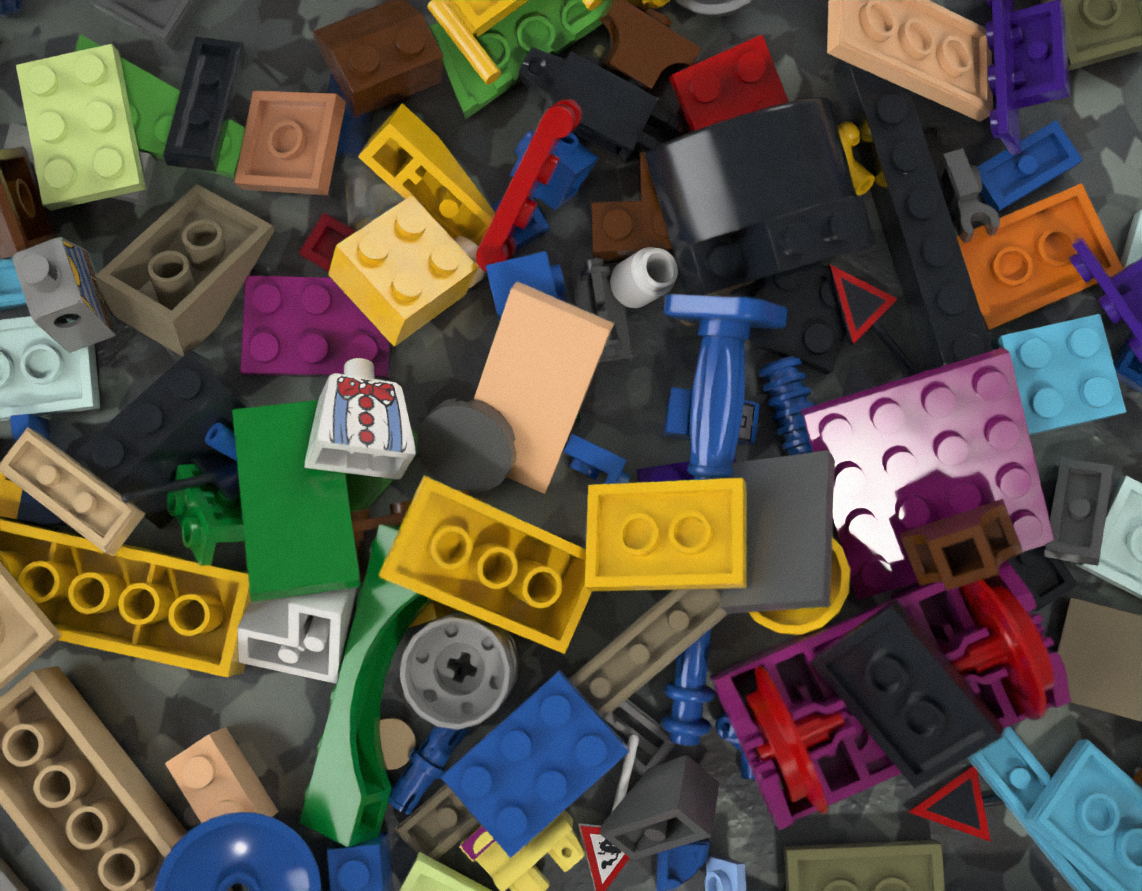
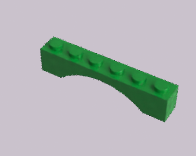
M379 524L377 535L372 541L370 547L371 558L364 584L357 595V610L350 635L345 641L341 670L337 684L330 696L331 707L324 733L318 741V755L311 781L304 793L305 804L300 823L346 847L379 837L391 793V785L384 765L380 739V705L385 677L394 652L407 629L422 611L435 601L378 576L401 525Z

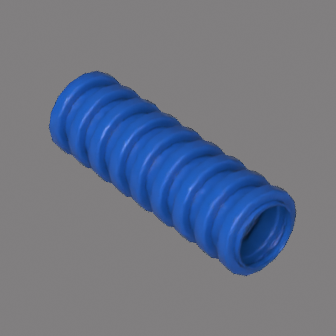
M795 356L765 364L758 371L759 377L765 378L766 384L762 386L763 391L769 392L771 397L767 400V404L769 407H774L776 412L772 415V419L774 422L778 421L780 428L776 430L777 435L783 436L785 443L781 444L782 451L788 450L789 455L810 453L812 451L801 410L815 406V402H809L807 397L811 394L810 387H804L803 381L807 379L806 374L799 372L798 366L802 364L801 359L795 358Z

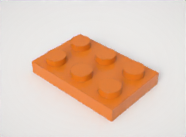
M1082 183L1001 217L1000 225L995 235L989 236L986 226L982 225L973 229L974 234L969 242L964 243L957 236L987 332L1099 284L1095 278L1086 283L1069 259L1077 253L1073 247V241L1081 236L1110 277L1123 269Z

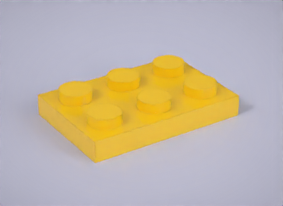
M730 478L588 485L585 588L590 591L747 588L746 482L744 479Z

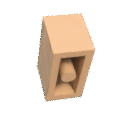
M227 727L208 734L165 763L201 823L220 815L236 812H252L270 817L279 812Z

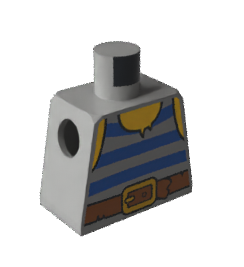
M60 237L13 255L12 260L32 319L67 352L71 353L116 336L107 305L95 278L96 273L89 252L86 249ZM74 314L80 316L77 320L70 323Z

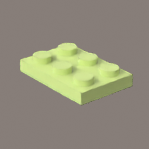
M113 44L16 65L39 190L44 207L51 211L146 189L120 55Z

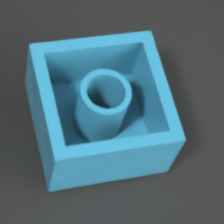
M1100 314L1002 335L991 341L993 350L1004 348L1010 352L1029 436L1102 420L1126 412Z

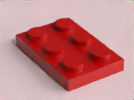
M762 34L669 76L691 132L743 114L789 102Z

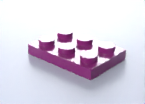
M248 276L246 278L241 373L244 375L329 377V375L335 373L344 374V364L347 361L363 358L374 364V378H391L392 344L332 278Z

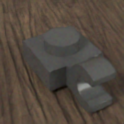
M963 148L944 153L937 171V177L951 219H957V233L964 243L971 240L974 234L971 225L973 221L982 222L986 226L989 236L995 235L1000 225V218L994 208L979 202L977 199L978 194L982 191V180L978 168L974 164H969Z

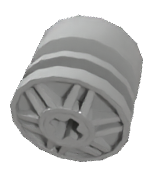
M462 611L443 616L429 623L412 637L402 655L400 680L406 700L420 717L438 727L462 729L480 724L497 711L508 698L518 680L521 658L516 639L510 631ZM468 653L471 655L470 664L477 667V669H473L465 676L461 674L462 665L455 662V659H459Z

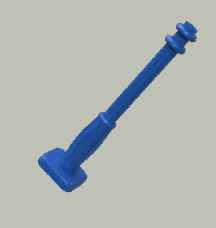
M665 295L664 314L668 317L699 324L698 336L702 337L690 406V464H688L687 469L689 474L694 475V480L728 479L733 476L734 469L732 466L742 421L745 393V341L750 339L751 327L784 328L787 323V307L753 298ZM711 629L677 656L675 681L669 682L664 686L666 696L673 699L672 714L665 715L660 722L663 729L670 732L669 740L676 744L698 745L700 744V736L708 734L712 728L710 722L702 717L703 704L711 701L715 696L713 689L706 685Z

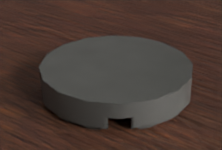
M458 398L445 400L432 408L418 430L417 448L422 462L435 479L458 491L469 489V493L488 492L504 481L516 462L517 451L515 452L513 443L515 441L513 429L500 412L482 401L470 399L469 402L456 401Z

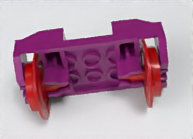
M1007 560L999 566L1000 574L960 586L959 589L957 587L946 591L944 584L940 582L921 586L919 583L890 595L891 600L807 637L795 636L709 676L751 768L771 820L779 830L794 824L793 821L815 811H819L821 815L828 813L829 805L902 774L845 706L843 699L835 694L810 663L816 653L895 599L898 600L1004 728L1027 718L1033 721L1039 720L1045 716L1047 709L1052 707L1058 708L1071 702L1066 667L1058 653L1047 649V647L1054 645L1051 637L1043 635L1045 630L1039 624L1043 622L1041 614L1030 615V611L1036 608V602L1030 590ZM755 671L757 690L744 696L749 711L748 714L737 690L748 676Z

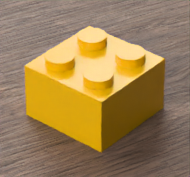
M411 195L337 244L328 275L395 347L464 297L479 266L415 197Z

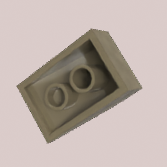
M196 184L105 266L95 278L111 315L183 357L189 350H194L219 326L274 233L273 225Z

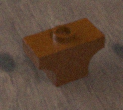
M625 0L609 1L599 18L608 29L611 41L609 52L603 61L607 71L621 79L626 77L632 78L648 89L653 88L660 73L666 67H674L681 70L692 66L702 49L671 30L672 22L661 13L649 8L643 12Z
M1003 499L901 533V540L919 585L940 582L944 584L946 591L1000 574L999 566L1004 561L1023 553Z

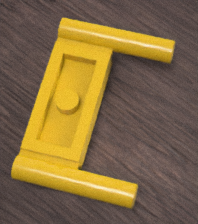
M431 0L427 8L484 83L489 85L495 82L502 72L473 35L475 34L478 38L529 0ZM604 0L581 1L589 11H592L601 5Z

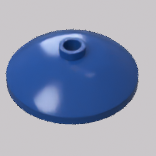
M236 812L211 818L184 835L167 855L154 887V891H228L232 885L241 883L248 888V891H321V882L312 852L304 840L292 828L267 815L252 812Z

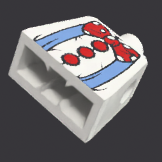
M363 358L351 359L344 364V374L335 373L329 375L319 397L305 458V468L400 480L416 454L402 387L396 382L374 379V364L371 361Z

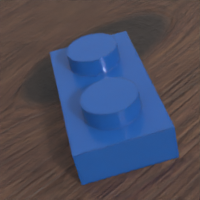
M1055 120L1021 140L1020 154L1011 155L1008 149L979 165L977 168L982 180V191L980 194L987 205L999 213L1076 167L1083 159L1058 121Z

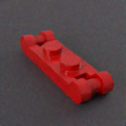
M562 99L544 113L477 250L476 262L483 271L487 272L486 265L510 260L515 254L516 243L512 236L517 226L524 230L538 206V202L531 198L539 182L547 185L552 178L561 159L554 155L561 138L570 134L581 122L582 109L576 101Z

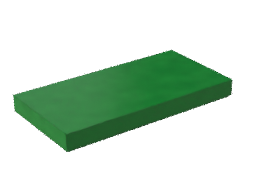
M318 400L232 409L249 591L252 602L360 587L345 473L305 468V458Z

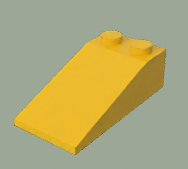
M426 476L423 477L378 575L385 580L565 654L592 591L585 588L586 549Z

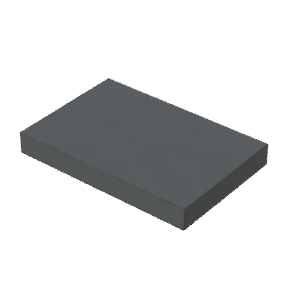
M827 450L733 463L734 474L731 478H743L746 482L747 588H722L720 607L727 614L830 607L834 456Z

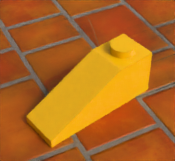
M402 103L371 136L358 158L404 199L413 195L453 239L462 236L470 239L479 247L491 224L495 211L441 139Z

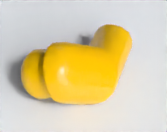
M844 121L838 125L856 194L863 195L873 185L875 176L854 159L851 147L859 143L860 132L852 122Z

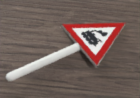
M631 735L628 740L629 753L624 757L612 812L627 793L639 742L637 735ZM579 824L595 891H606L630 857L600 835L602 825Z

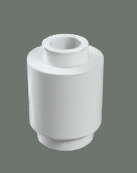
M655 247L643 248L616 265L610 277L611 290L615 298L624 306L629 308L643 307L667 294L673 288L678 274V267L674 257L666 250Z

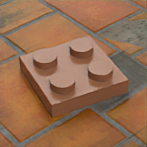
M253 91L234 184L244 190L328 195L346 101L334 93Z

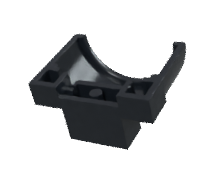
M828 98L802 99L753 111L695 130L646 152L647 163L685 295L703 296L876 244L863 196L857 197L832 103ZM740 230L731 235V243H723L719 240L718 236Z

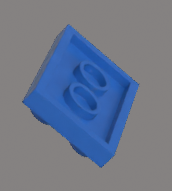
M558 670L450 767L441 778L506 854L512 858L628 754L629 747L563 672Z

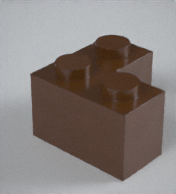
M640 152L637 170L639 201L591 203L593 259L603 258L604 264L618 262L619 264L646 247L664 249L674 257L647 163L646 152Z

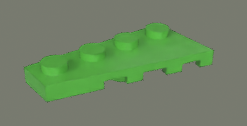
M529 0L478 38L474 34L473 36L502 72L500 77L489 85L484 83L438 22L430 25L429 29L444 56L443 66L464 118L467 119L520 82L517 79L518 73L531 47L557 56L602 24L599 18L607 3L611 0H604L601 5L592 11H589L581 0Z
M80 34L74 52L99 47L100 45ZM120 57L138 151L164 159L163 154L180 90ZM229 119L216 172H207L235 179L245 127Z

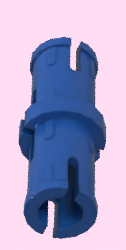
M435 726L420 747H414L409 753L408 758L411 760L392 785L388 802L397 810H403L405 814L411 815L427 788L430 787L435 779H441V776L447 770L444 765L465 735L470 731L469 727L452 729Z

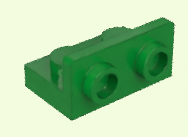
M195 464L178 465L175 481L203 473ZM212 482L167 494L168 512L171 516H176L181 526L183 543L186 548L192 549L199 566L211 565L216 543L245 540L240 495L231 502Z

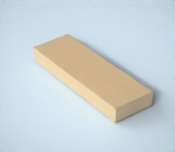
M28 427L0 462V472L107 554L114 556L146 514L133 503H124L121 499V494L37 431Z

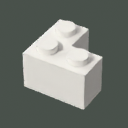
M358 587L258 602L250 601L237 628L238 662L337 684L344 658L345 641L350 635L357 610Z

